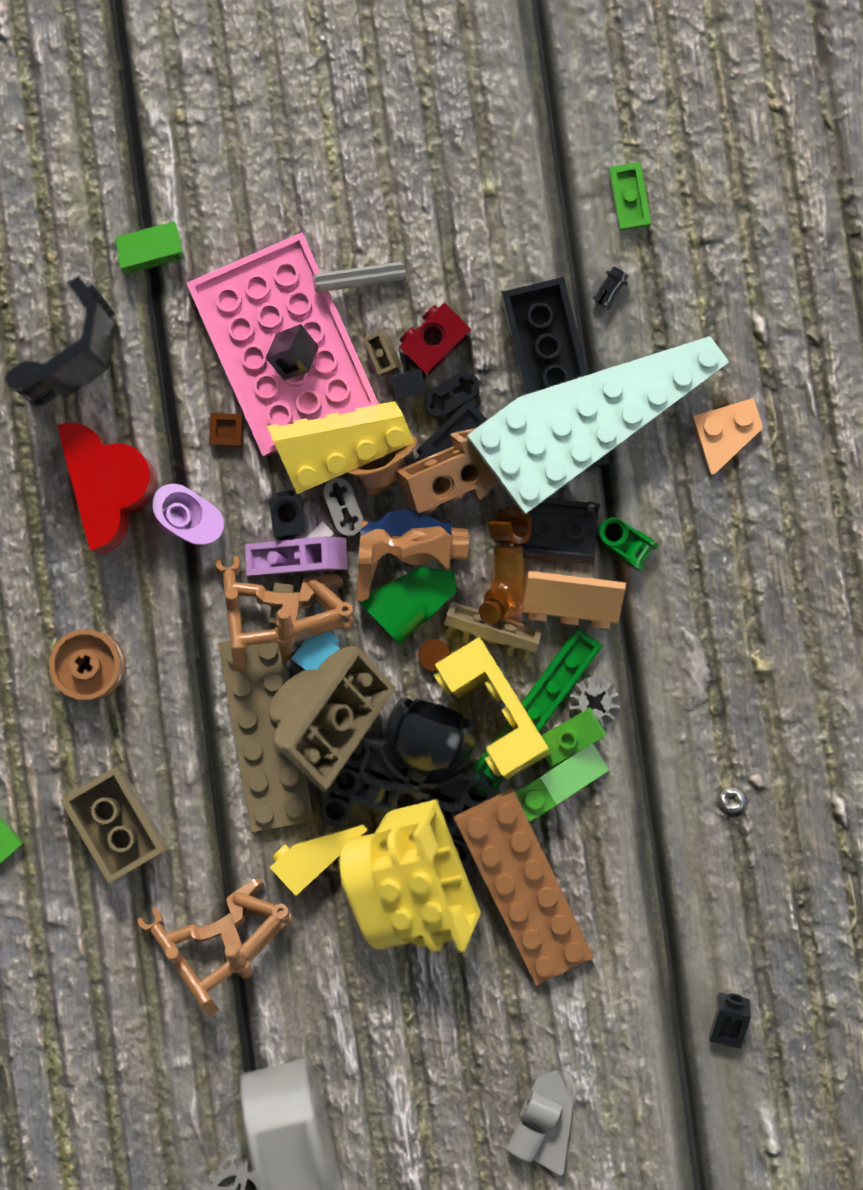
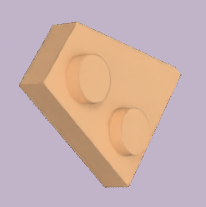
M754 398L692 417L709 475H714L763 429Z

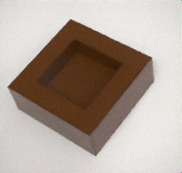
M210 413L209 445L242 447L243 415Z

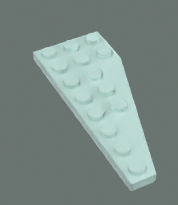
M709 336L518 397L469 433L466 438L525 515L729 363V361Z

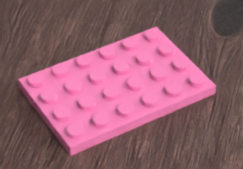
M303 232L186 283L263 458L278 452L267 426L294 424V421L306 418L308 421L325 418L327 414L337 412L339 415L355 412V409L379 404L329 291L318 293L314 289L313 277L315 274L320 273ZM302 324L319 348L309 372L284 381L267 361L266 356L278 332Z

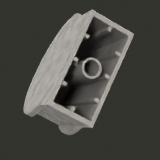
M309 1058L243 1073L241 1076L242 1105L259 1189L344 1190L324 1101Z

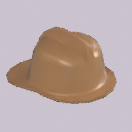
M412 436L414 443L348 473L353 476H359L366 492L370 495L391 489L399 482L396 470L404 467V457L411 453L418 441L415 436Z

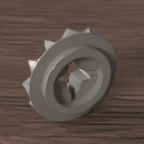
M590 677L578 682L569 696V709L572 716L574 717L587 709L589 701L584 695L585 692L593 697L604 692L605 694L602 696L600 704L605 712L603 713L596 708L592 709L602 727L613 721L620 709L619 694L613 684L599 677Z

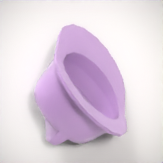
M164 485L156 491L152 499V510L159 528L169 536L180 537L194 545L210 544L221 536L224 529V520L220 511L210 502L183 485Z

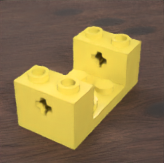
M480 637L435 664L439 672L434 676L447 694L453 693L457 698H460L485 682L497 702L501 699L504 701L506 707L502 709V712L510 725L517 729L486 747L490 755L485 760L495 775H502L509 780L551 754L550 749Z

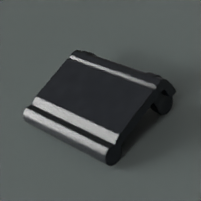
M546 498L527 512L531 515L532 531L527 543L519 544L517 557L593 565L600 503Z

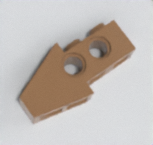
M475 429L450 434L452 447L396 470L406 503L418 514L434 511L439 504L446 501L459 500L467 492L480 500L499 482L466 438ZM469 465L467 473L461 476L463 468ZM441 477L439 485L432 488L434 481Z

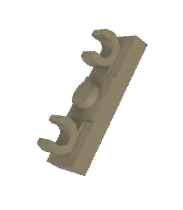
M452 601L444 625L447 626L445 634L448 638H450L454 629H458L464 634L462 638L464 643L468 641L471 633L487 643L507 644L506 653L509 657H511L515 648H520L525 652L523 657L525 662L529 660L531 652L536 653L542 633L540 628L504 617L500 618L495 624L486 623L480 617L478 609Z

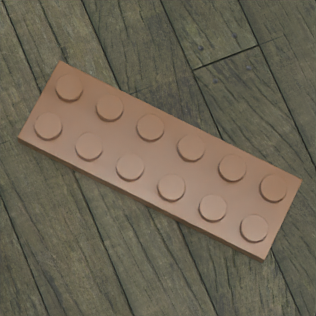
M511 788L454 816L536 986L594 958L514 790Z

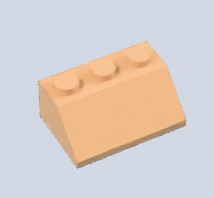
M528 571L525 577L521 613H527L528 620L547 622V616L560 617L559 623L578 625L579 620L592 621L591 627L610 629L611 624L619 623L626 583Z

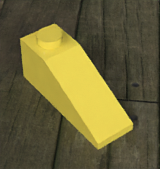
M365 824L357 825L295 843L291 848L285 844L271 857L275 863L270 868L296 896L340 856L341 849L347 840L360 837L368 830V827Z

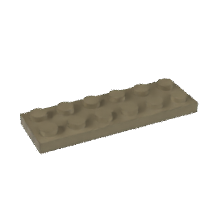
M231 641L218 643L251 832L315 821L307 776L276 745L274 740L279 724L270 715V704L277 691L290 679L288 663L281 658L278 643L272 642L244 646L247 665L244 671L234 670Z

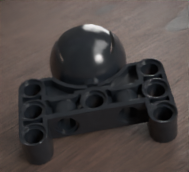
M401 698L393 706L388 716L386 726L387 742L365 733L359 742L364 747L365 753L361 755L352 753L326 791L321 806V817L325 823L331 826H339L348 819L354 802L387 814L392 810L412 806L405 805L400 801L399 796L402 794L412 795L416 800V803L413 805L437 799L454 845H462L467 851L465 854L459 855L461 863L465 867L469 864L472 854L454 816L493 798L494 784L489 776L460 767L470 756L474 748L476 725L471 719H464L461 713L446 706L422 699L412 701L409 698ZM349 773L354 777L355 782L353 784H345L339 779V774ZM480 785L488 793L483 797H476L470 789ZM338 802L342 804L345 811L343 813H334L330 809L329 804Z

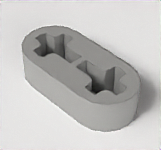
M333 478L327 482L323 492L334 524L343 536H356L361 532L363 516L353 490L346 480ZM338 484L340 488L346 487L347 492L343 494L345 505L340 506L336 497L330 498L329 494L333 492L332 486ZM348 509L352 518H358V522L354 524V530L349 531L347 527H341L340 523L345 521L342 510Z

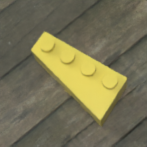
M396 401L355 409V412L339 415L337 412L327 414L325 418L308 421L306 418L296 420L294 424L267 426L297 494L414 443L408 425Z

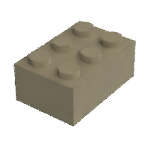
M121 765L115 766L60 799L108 884L169 849Z

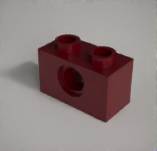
M445 302L439 308L436 305L432 306L422 317L425 322L416 330L411 327L399 339L402 343L399 346V352L416 369L422 370L425 378L471 335V328ZM430 331L438 332L442 337L441 342L434 346L427 344L424 340L426 333Z

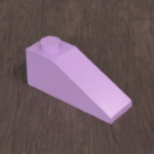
M323 536L245 544L246 576L348 570L346 538Z

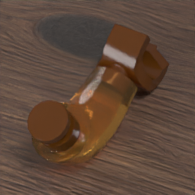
M506 506L505 509H498L496 521L488 523L492 540L500 543L499 545H494L493 579L489 590L484 595V603L479 607L480 617L489 624H495L499 620L510 618L517 612L524 598L525 563L523 546L516 544L527 543L532 531V519L529 513L524 515L516 506Z

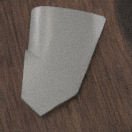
M558 1070L537 1075L522 1106L519 1124L506 1149L525 1161L532 1162L533 1160L561 1176L564 1174L573 1100Z

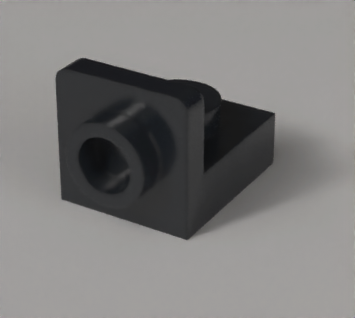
M718 993L717 1011L709 1033L710 1042L741 1049L751 1019L749 999L735 993Z

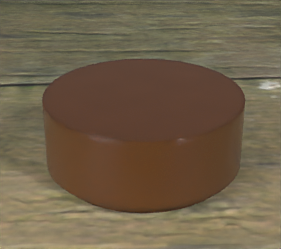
M438 639L424 642L418 652L420 664L429 671H439L435 664L450 655L448 646Z

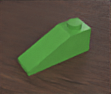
M591 744L517 788L514 792L530 822L609 771L594 744Z

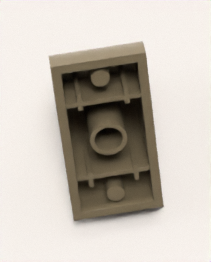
M358 646L340 649L329 656L317 670L310 669L296 674L277 691L269 709L271 717L279 724L274 736L275 743L318 788L327 790L396 688Z

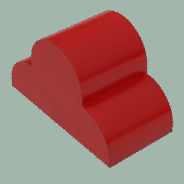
M67 422L58 424L57 429L89 549L99 555L108 553L116 549L124 541L129 529L128 514L144 509L152 501L158 486L155 468L144 455L130 445L122 443L107 444L91 428L80 423Z

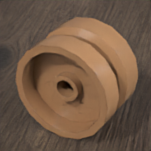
M91 629L75 630L64 635L54 645L49 658V673L55 686L65 695L77 700H99L112 694L121 684L126 672L125 656L120 645L111 636ZM88 659H91L90 665L93 666L91 671L84 668V663Z

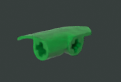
M419 567L370 592L368 599L358 602L400 645L423 622L428 621L456 593L454 571Z

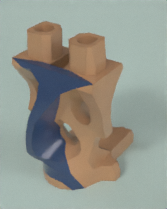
M410 510L390 511L376 522L361 521L356 601H364L369 598L376 566L384 554L391 553L411 565H420L435 560L439 566L449 568L450 558L468 560V529L451 528V520L449 519L440 522L426 514H418L416 511Z

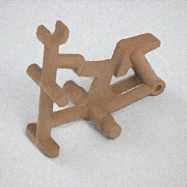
M233 556L234 564L231 567L222 566L221 558L216 559L217 574L221 578L223 577L235 671H244L247 668L244 646L277 642L281 658L288 661L293 657L294 642L337 629L350 630L353 627L352 605L343 602L331 591L343 586V580L338 574L306 577L302 581L301 592L277 593L266 591L262 585L236 582V576L240 573V562L237 556ZM238 595L256 597L257 603L260 605L282 606L277 613V627L273 630L243 633ZM314 600L326 611L297 620L298 610L309 608Z
M259 879L249 881L228 896L227 904L230 913L220 920L198 928L196 925L191 924L167 933L162 926L164 918L156 908L152 909L155 915V921L152 924H146L141 917L137 919L139 926L144 932L152 933L208 1017L215 1015L219 1011L208 991L233 973L238 974L243 979L250 978L252 976L251 961L283 928L289 927L292 924L293 918L286 905H275L254 897L264 886V883ZM246 912L266 918L267 920L242 945L237 928L245 923ZM221 935L225 945L227 962L199 981L175 944L190 938L200 943Z

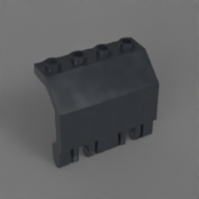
M79 275L69 281L68 284L86 309L81 338L44 363L23 360L5 375L6 384L35 407H42L57 396L67 398L109 369L116 325L111 318L115 316V313L90 280L84 283Z

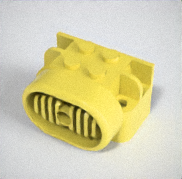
M437 799L392 810L383 817L375 833L352 838L344 843L339 860L342 885L360 931L371 947L382 950L413 943L417 946H427L431 952H436L442 948L444 942L454 940L458 952L465 951L481 911Z

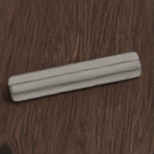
M402 262L318 273L313 277V286L315 291L319 293L401 281L405 277V267Z

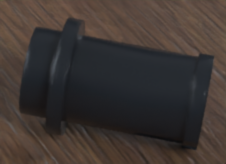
M614 266L610 271H606V279L592 298L598 304H603V307L607 309L611 308L623 285L627 286L628 284L626 280L629 275Z

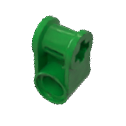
M619 518L607 519L597 528L596 537L598 542L616 554L624 563L639 572H642L644 569L643 563L651 551L657 550L659 547L650 537L635 530ZM608 524H613L619 528L620 536L616 542L609 541L605 537L604 530Z

